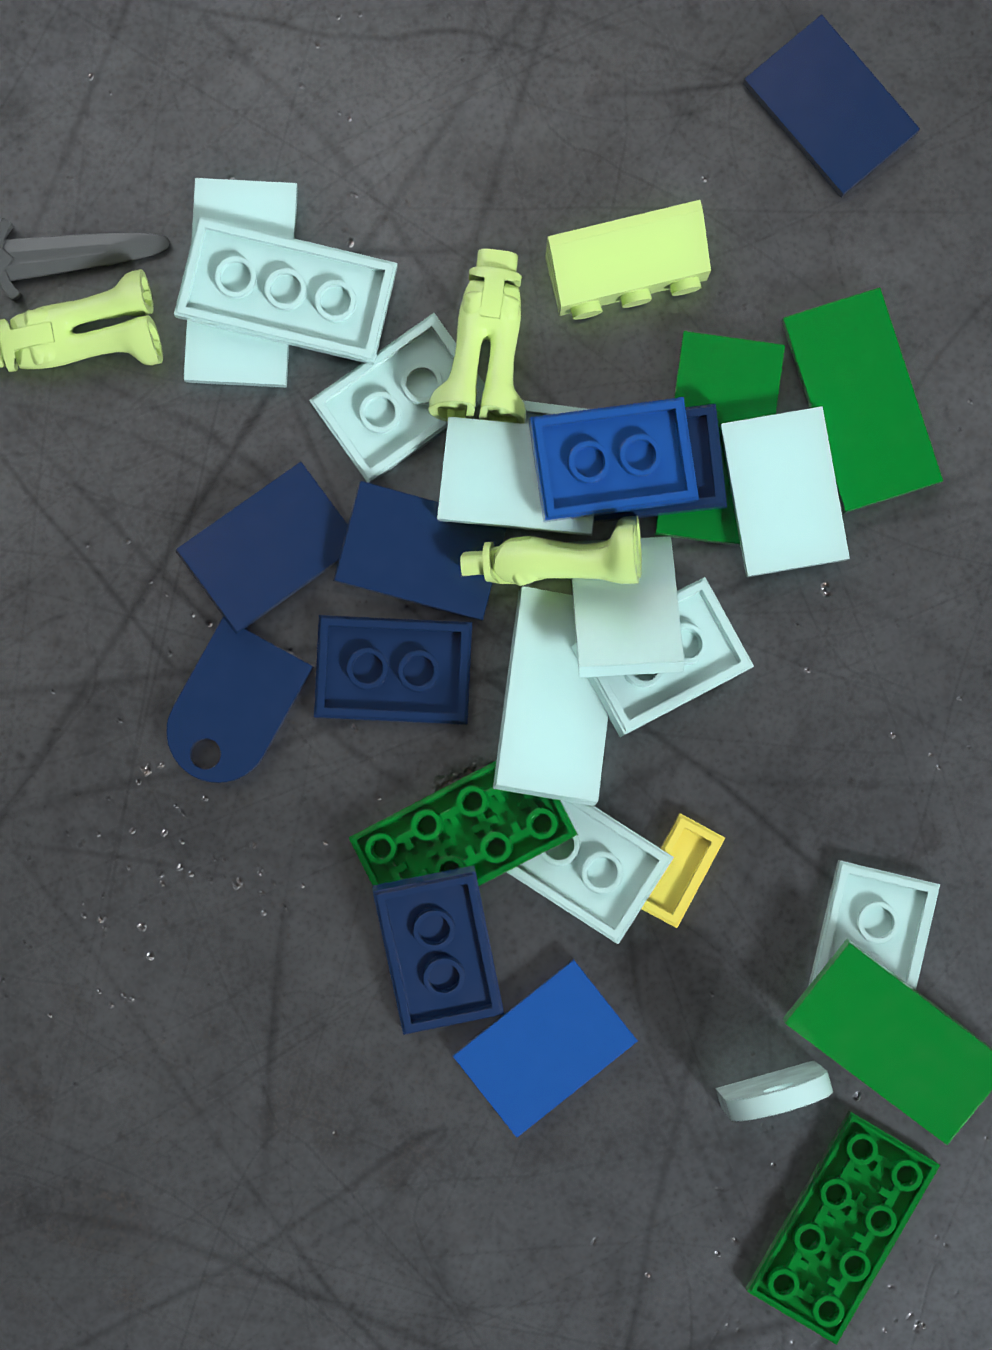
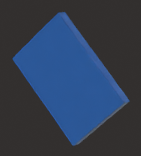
M684 397L535 416L528 419L543 522L683 504L699 500Z
M573 959L454 1053L453 1057L517 1138L637 1043L638 1040Z

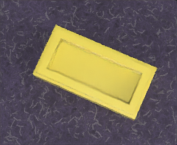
M679 813L660 848L673 856L674 859L641 909L678 928L725 837Z

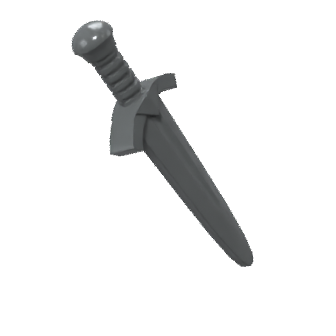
M2 218L0 221V285L6 294L16 302L22 294L14 287L11 281L115 265L151 257L170 248V241L165 236L150 233H105L8 239L14 226L11 222Z

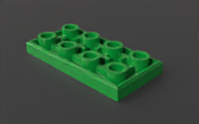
M875 288L783 317L781 322L809 408L823 406L839 501L843 513L943 482L881 288Z
M683 331L674 398L684 397L685 407L716 404L727 508L657 516L656 535L741 546L719 426L722 423L776 414L785 345Z
M496 761L348 838L372 886L473 865L475 866L477 881L480 886L579 834L561 800L493 789Z
M848 938L783 1018L787 1026L946 1145L951 1142L992 1091V1047Z
M848 1111L745 1288L746 1291L837 1345L939 1169L940 1164L853 1112Z

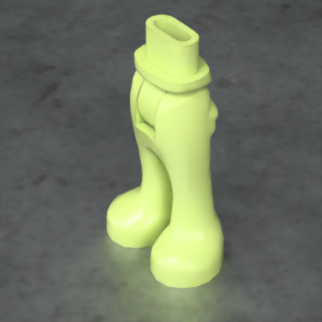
M480 249L478 251L476 267L469 269L470 281L465 289L459 310L456 350L452 369L447 381L433 392L429 401V413L437 419L448 422V417L473 418L477 396L476 386L482 342L488 340L490 342V357L479 417L481 420L525 423V404L515 391L513 384L514 356L521 322L519 287L522 276L516 272L518 255L516 253L495 249Z
M143 269L126 273L115 287L105 292L79 300L27 310L10 319V324L5 318L0 319V368L7 367L9 372L17 371L18 366L21 369L53 368L86 358L117 352L129 353L144 365L161 364L163 362L162 345L157 327L153 319L148 315L153 313V300ZM124 315L141 316L102 329L78 334L73 333L76 326L92 321L119 318Z
M638 516L620 518L611 538L598 543H569L536 536L510 538L496 547L493 542H485L483 551L463 552L460 560L462 576L484 575L486 582L517 584L519 586L547 578L601 579L619 584H638L642 574Z

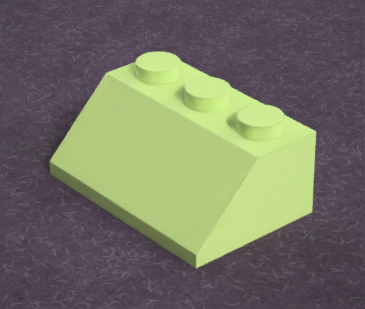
M701 200L548 236L545 259L559 315L571 313L573 320L585 319L602 313L601 306L621 301L623 308H629L650 302L652 300V293L670 289L672 296H678L701 289L700 282L706 281L711 272Z

